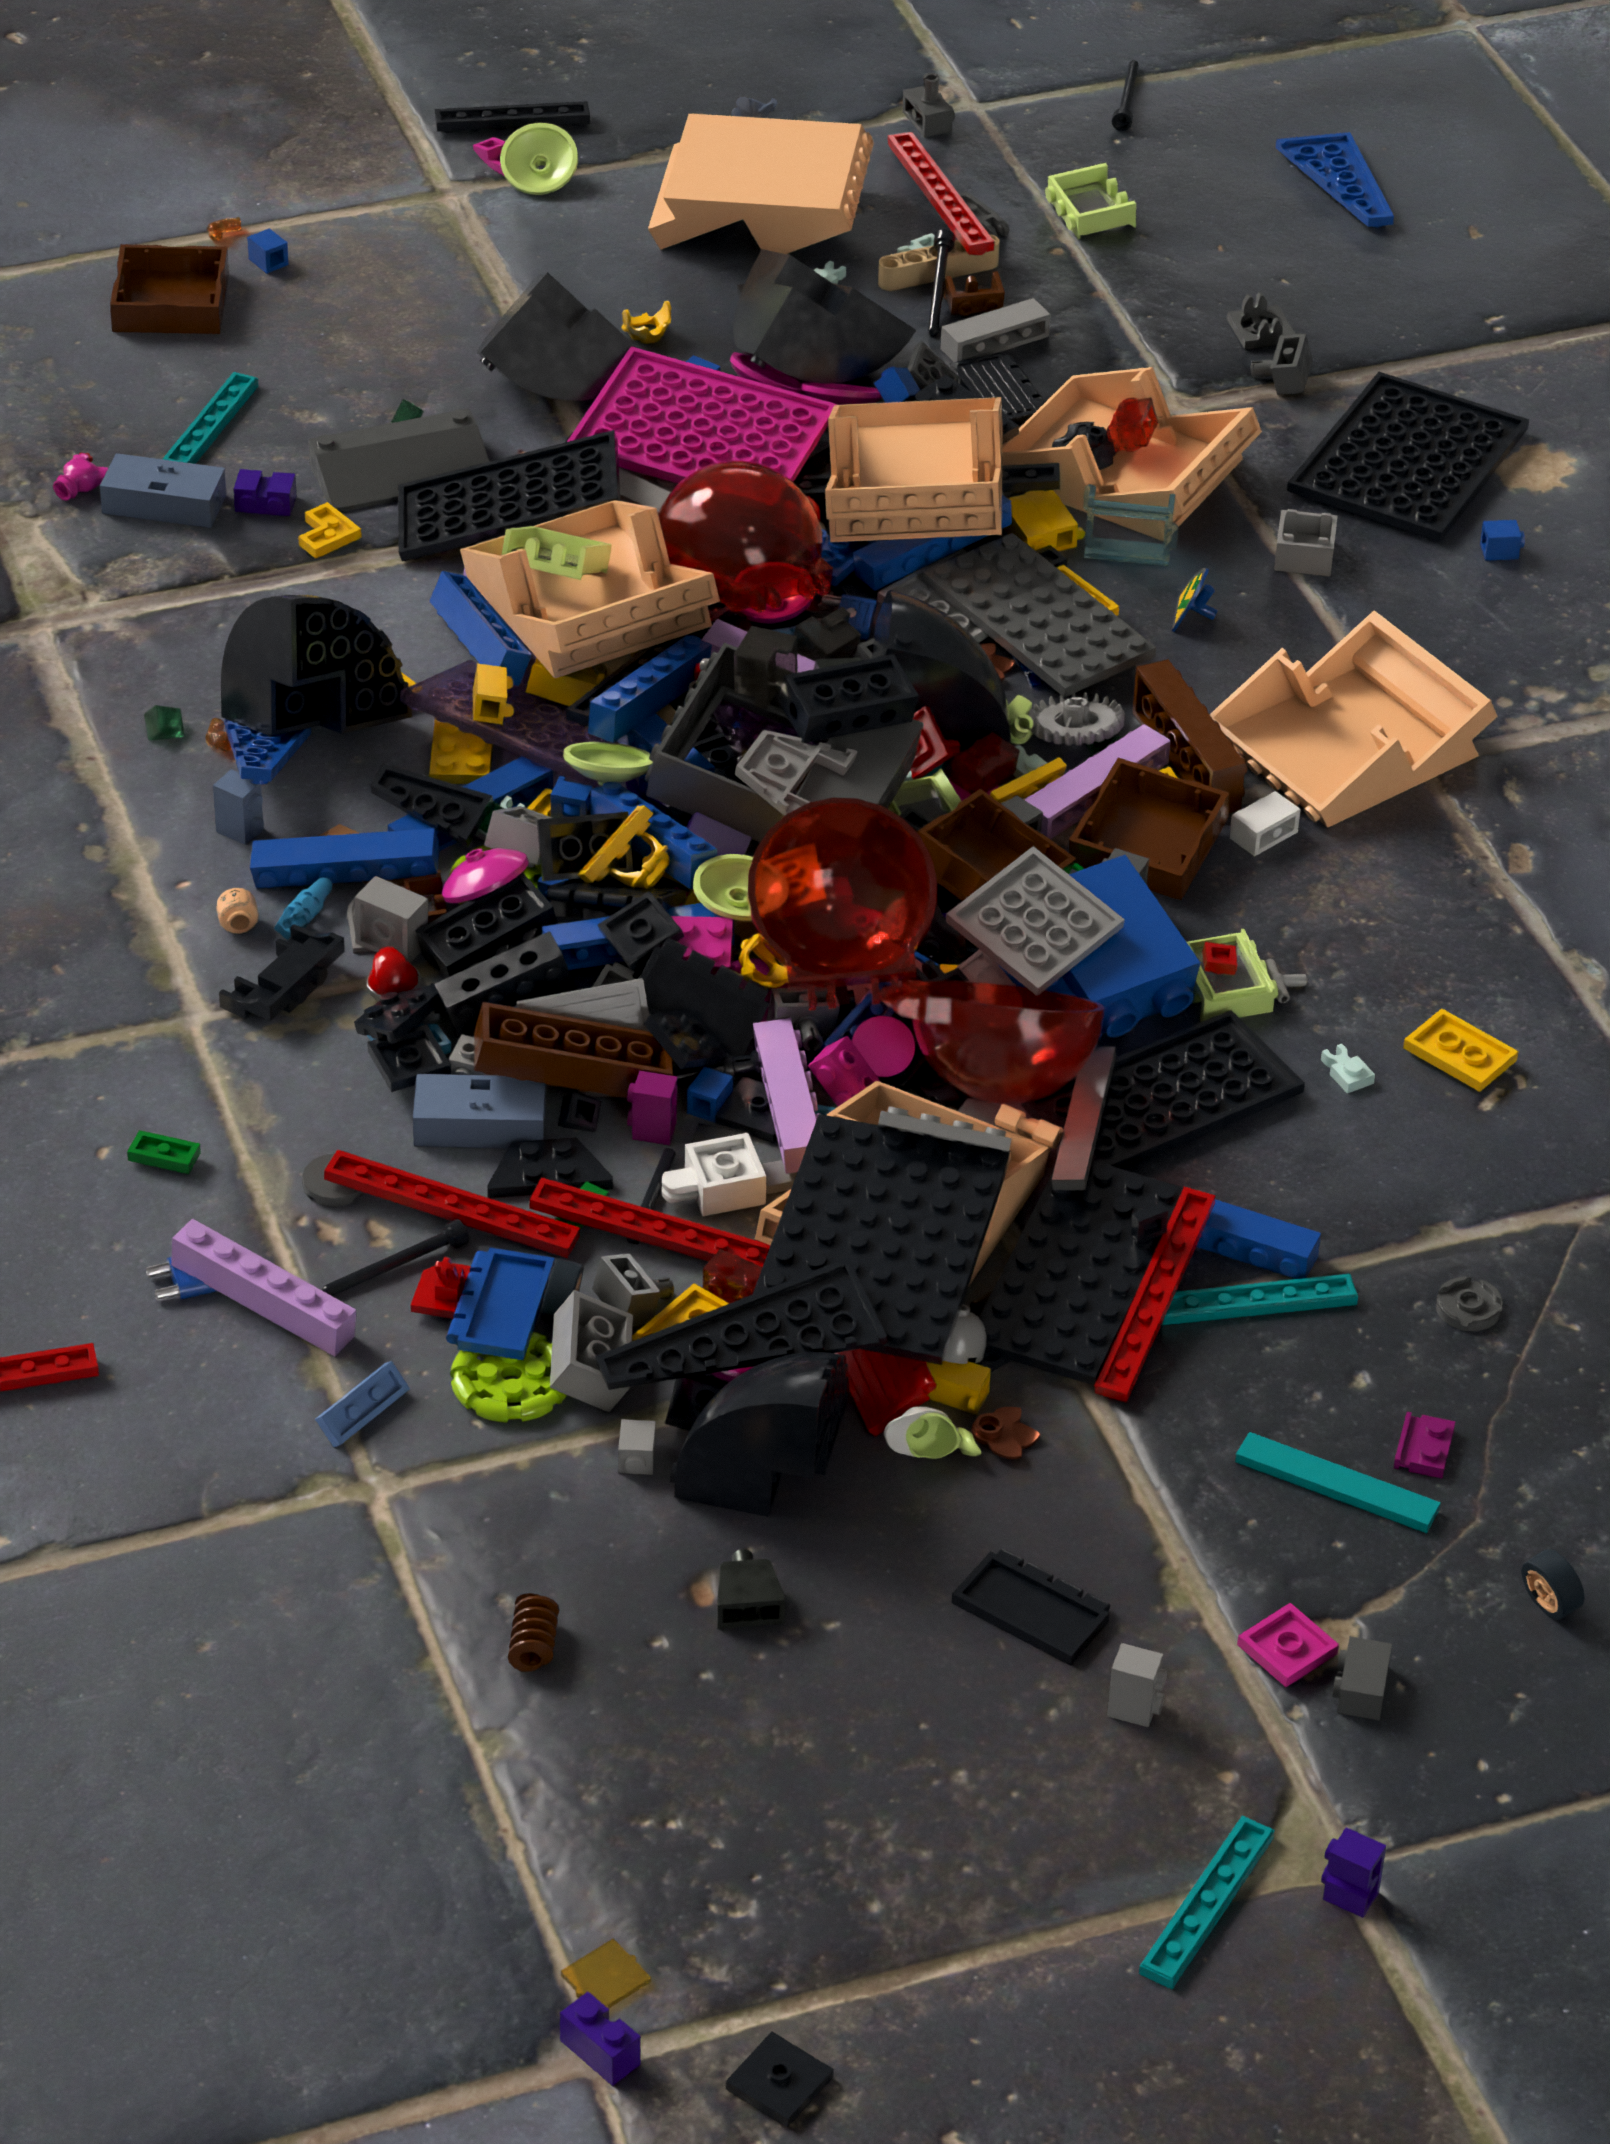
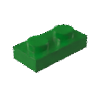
M141 1130L138 1131L127 1151L128 1161L185 1174L191 1172L201 1154L200 1143Z

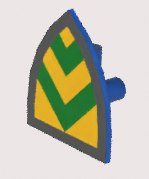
M1202 568L1179 594L1171 631L1175 632L1189 609L1211 620L1215 618L1218 610L1206 605L1215 592L1214 588L1206 584L1199 593L1209 569Z

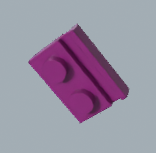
M1407 1412L1393 1469H1399V1466L1409 1468V1472L1442 1479L1456 1421L1422 1415L1419 1418L1411 1416L1412 1412Z

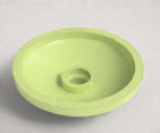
M533 123L519 128L508 137L501 150L500 164L506 180L514 188L527 194L543 195L557 191L570 181L577 169L578 152L574 140L564 129L549 123ZM540 165L545 166L544 169H537Z
M608 742L572 744L564 749L563 755L565 761L573 769L587 778L597 780V783L602 786L606 782L633 780L646 774L649 767L653 764V761L649 760L650 753L645 750Z
M726 854L708 859L698 867L693 880V889L697 899L714 914L733 919V921L750 922L767 918L781 909L787 894L785 880L773 866L747 855Z

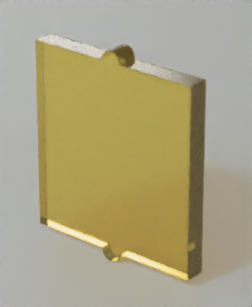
M614 1938L561 1970V1976L576 1991L577 1998H580L586 1992H590L608 2009L651 1983V1977L636 1962V1956L629 1955Z

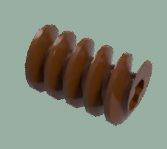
M526 1593L516 1597L508 1661L515 1669L521 1672L538 1670L542 1665L548 1664L553 1659L554 1639L558 1624L557 1617L560 1610L558 1604L553 1599L533 1593Z

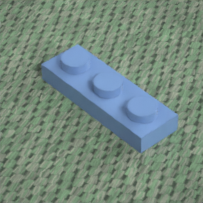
M392 1361L384 1363L315 1420L332 1446H340L410 1390Z

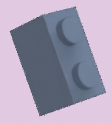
M231 769L213 785L216 832L246 845L264 829L261 785L251 783L250 779H241L239 772Z

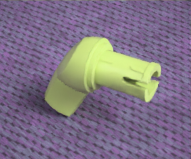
M1017 695L1008 707L1011 720V743L1019 745L1024 744L1030 739L1032 735L1030 729L1033 728V720L1028 716L1032 708V702L1023 696Z

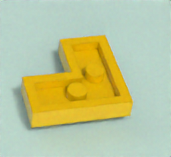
M328 502L305 512V522L314 529L298 536L299 546L315 559L362 538L361 528Z

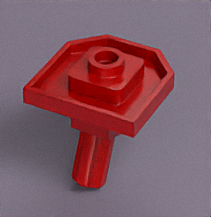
M927 706L915 712L913 717L914 720L922 722L924 725L914 763L910 770L912 780L922 778L949 758L960 754L959 748L961 745L959 741L944 740L935 718Z
M444 1257L442 1262L437 1261L435 1266L423 1270L410 1305L411 1312L454 1319L453 1316L471 1266L452 1263L449 1257Z

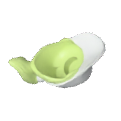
M912 1407L908 1409L902 1416L889 1422L884 1430L885 1440L892 1450L917 1458H943L958 1448L961 1449L964 1455L978 1456L982 1453L971 1432L965 1428H956L952 1420L944 1412L929 1407Z

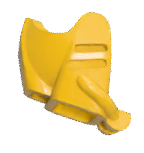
M664 301L661 310L654 316H648L647 313H643L641 316L633 317L630 316L628 309L623 310L622 330L628 332L631 339L640 340L644 344L659 341L671 323L670 302ZM654 324L656 328L649 331L648 327L643 325Z
M644 832L641 837L651 846L652 851L651 854L643 858L641 872L623 873L612 868L609 873L625 885L648 889L649 887H654L663 877L670 859L666 852L668 846H662L656 838Z
M759 934L753 935L750 939L743 940L739 963L742 966L741 975L744 976L747 982L751 979L767 988H778L797 975L798 970L795 967L786 968L777 963L775 960L777 953L769 950L764 945L762 936ZM751 951L769 966L767 975L760 973L750 961L749 955Z

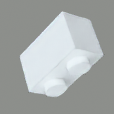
M1274 791L1232 815L1230 839L1253 856H1256L1298 832L1301 809Z

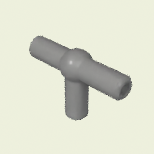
M1273 959L1265 960L1268 975L1271 980H1275L1278 987L1277 999L1279 1003H1286L1290 999L1286 987L1307 985L1308 977L1306 974L1282 975Z

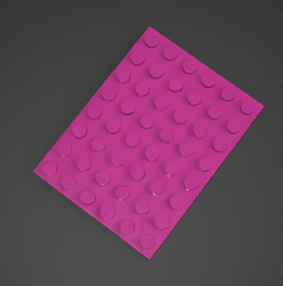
M631 346L567 442L614 430L618 443L619 467L763 509L776 511L827 429L828 418L834 405L837 404Z

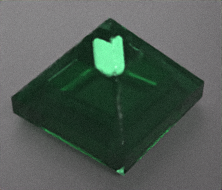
M402 399L391 423L421 418L424 410L406 399Z

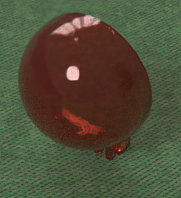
M744 460L724 461L705 466L679 482L658 511L670 564L713 573L719 600L733 612L752 608L757 613L765 611L767 608L766 604L773 609L780 608L782 599L801 595L804 599L810 600L814 599L815 591L821 596L829 595L831 591L833 568L822 558L823 535L815 509L800 487L778 470L760 463Z
M832 797L810 802L786 814L768 830L757 847L750 866L747 901L753 926L764 946L786 967L788 991L806 989L809 1010H816L817 1007L815 988L827 989L826 1001L829 1009L836 1008L835 987L870 984L872 1004H880L881 990L879 989V983L890 982V998L893 1003L900 1002L898 981L916 979L914 953L928 934L937 907V876L932 856L923 840L902 817L881 805L865 800Z
M902 979L901 986L882 987L879 994L881 1002L893 1008V1011H896L901 1017L905 1018L907 1016V1018H912L913 1029L919 1047L932 1069L941 1079L969 1097L994 1104H1020L1035 1101L1056 1092L1070 1082L1083 1069L1092 1056L1102 1032L1105 1007L1102 1004L1082 997L1047 990L1036 996L1027 987L984 982Z

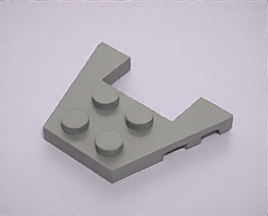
M763 730L737 764L735 775L797 827L805 830L816 815L818 805L793 794L795 789L814 763L844 776L856 760L858 751L846 748L845 752L831 749V744L822 742L818 746L801 743L802 738Z

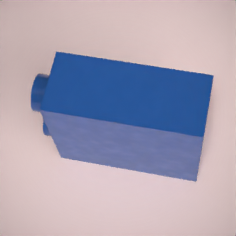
M1126 854L1069 874L1125 919L1122 929L1062 976L1102 1034L1106 1033L1109 1037H1119L1133 1029L1138 1021L1159 1012L1164 1017H1172L1183 1012L1194 999L1193 990L1201 962Z

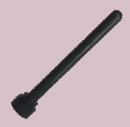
M1136 60L1129 62L1120 108L1113 113L1112 125L1118 131H1126L1132 125L1133 115L1129 110L1139 67Z
M946 229L938 230L934 235L933 245L938 253L928 324V334L930 336L938 334L948 253L955 246V234Z
M455 1219L446 1223L444 1228L440 1230V1234L323 1286L322 1291L334 1296L443 1246L448 1248L452 1246L454 1248L460 1247L469 1242L467 1230L461 1220Z

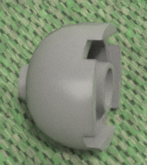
M962 1304L944 1361L967 1364L968 1358L977 1357L975 1363H978L984 1357L987 1335L983 1322L978 1316L970 1312V1308Z

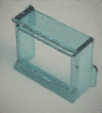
M1091 484L1086 485L1083 508L1087 511L1084 558L1169 566L1170 551L1177 547L1178 525L1173 523L1176 494H1170L1168 507L1095 500L1096 487ZM1094 514L1165 521L1163 544L1093 537Z

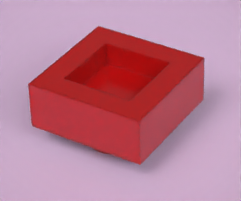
M1205 942L1202 951L1204 971L1215 974L1235 975L1238 966L1236 946Z

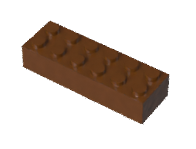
M1169 659L1137 666L1132 713L1141 726L1145 724L1171 740L1169 764L1180 779L1191 780L1229 792V813L1241 810L1242 797L1245 795L1244 776L1247 773V763L1244 757L1238 754L1232 741L1227 739L1221 731L1219 723L1212 719L1206 706L1201 704L1195 696L1193 688L1186 684L1181 672L1175 669Z
M487 1002L482 1003L474 1031V1071L483 1072L487 1075H500L521 1081L528 1080L545 1083L550 1086H562L578 1089L583 1092L591 1091L608 1094L612 1097L627 1098L630 1083L636 1082L639 1071L673 1075L672 1058L648 1031Z

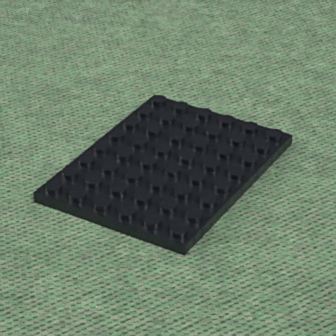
M1378 372L1291 477L1287 484V491L1300 497L1322 502L1327 506H1334L1352 514H1358L1373 519L1376 522L1385 523L1400 528L1403 531H1409L1430 540L1441 542L1527 431L1529 419Z
M819 1114L753 1294L842 1259L849 1258L888 1338V1343L862 1349L942 1365L1011 1161V1150L1003 1152L994 1148L964 1144L960 1141L953 1142L941 1138H932L927 1134L922 1136L912 1132H902L895 1128H881L874 1124Z

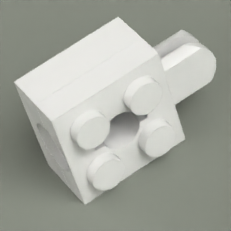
M743 1133L685 1144V1168L664 1172L662 1176L663 1198L670 1203L696 1199L702 1216L765 1205L766 1174L749 1134Z

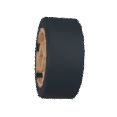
M561 1258L556 1260L544 1297L541 1312L542 1320L554 1323V1313L574 1290L579 1292L584 1270L583 1264Z
M1546 1549L1523 1563L1521 1574L1525 1588L1533 1602L1547 1616L1560 1620L1583 1606L1585 1594L1580 1578L1570 1563L1558 1552Z

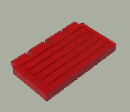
M863 1349L834 1353L845 1355L847 1358L848 1371L846 1377H849V1390L868 1431L875 1437L885 1430L889 1422L902 1416L908 1409L919 1407L930 1399L928 1394L937 1387L929 1367L926 1366L927 1363L923 1361Z

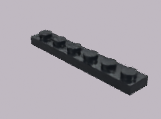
M588 101L435 109V122L437 132L444 131L447 133L458 130L479 131L481 129L503 130L506 128H521L533 123H549L556 126H580L582 124H590V111Z

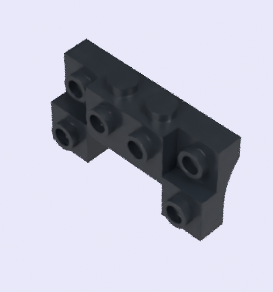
M293 924L290 927L291 939L289 941L280 938L275 941L276 956L278 957L258 975V985L237 976L234 979L235 990L232 993L223 989L219 992L220 1008L244 1019L253 1013L269 1021L282 1010L290 1013L299 1004H302L318 986L324 984L328 975L327 968L345 952L344 937L333 932L315 933Z

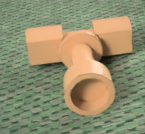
M1004 1103L995 1117V1125L1050 1147L1049 1152L1051 1148H1057L1062 1138V1127L1043 1119H1027L1025 1112Z

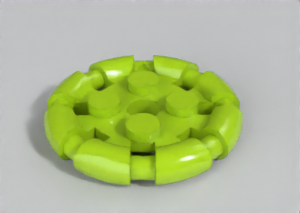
M537 1332L532 1334L524 1360L460 1350L451 1366L450 1376L453 1378L451 1386L456 1398L465 1408H472L476 1411V1415L491 1421L508 1423V1420L522 1419V1422L530 1421L551 1412L553 1405L562 1403L567 1396L550 1388L552 1343L547 1342L546 1336ZM539 1353L543 1354L540 1358L536 1357ZM480 1356V1357L483 1358L484 1360H483V1361H480V1360L477 1359V1358ZM507 1376H517V1377H519V1379H508V1380H506V1379H504V1378L507 1377ZM507 1402H520V1405L508 1406Z

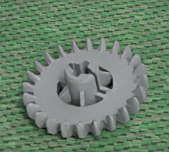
M1084 692L1083 698L1076 697L1075 693H1073L1072 698L1066 700L1060 694V703H1055L1053 697L1050 696L1049 706H1047L1044 700H1041L1040 707L1034 704L1033 709L1029 711V716L1033 720V728L1030 730L1036 737L1047 742L1054 741V744L1058 745L1065 743L1066 746H1071L1072 744L1081 746L1084 743L1090 745L1094 744V741L1102 742L1104 738L1109 739L1118 734L1123 728L1125 721V712L1122 709V705H1117L1115 699L1109 705L1108 696H1105L1102 703H1099L1097 693L1091 702L1088 701L1086 692Z

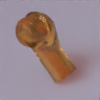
M234 217L209 223L207 226L209 238L216 241L222 239L223 232L240 231L241 221L240 217Z
M213 718L206 733V743L214 749L220 748L222 751L228 752L231 749L227 732L223 731L225 724L221 719Z

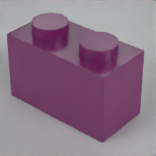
M639 1071L636 1082L630 1083L627 1101L632 1103L627 1119V1125L632 1126V1140L670 1146L677 1125V1077Z

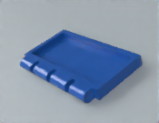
M489 1248L488 1252L477 1251L464 1284L462 1295L458 1301L453 1316L454 1319L451 1321L446 1340L451 1344H456L458 1350L524 1360L555 1265V1258Z

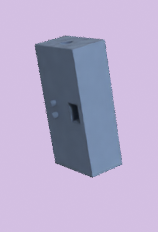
M116 453L100 484L102 513L212 528L226 497L225 468Z
M417 1074L413 1110L414 1146L509 1148L512 1142L544 1140L546 1116L545 1083L528 1080L521 1081L505 1076Z

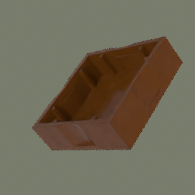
M120 245L117 262L118 276L113 284L110 302L112 332L221 333L229 278L228 247Z
M1118 757L1101 785L1096 801L1085 812L1069 839V854L1076 858L1075 863L1084 869L1102 863L1104 858L1108 859L1115 848L1149 858L1147 879L1149 889L1153 892L1182 900L1229 818V792L1191 780L1174 778L1156 769Z
M981 789L958 803V806L950 813L939 816L918 830L905 856L907 861L962 901L1033 846L1067 874L1070 873L1076 861L1074 856L1042 833L1025 824L1012 811Z

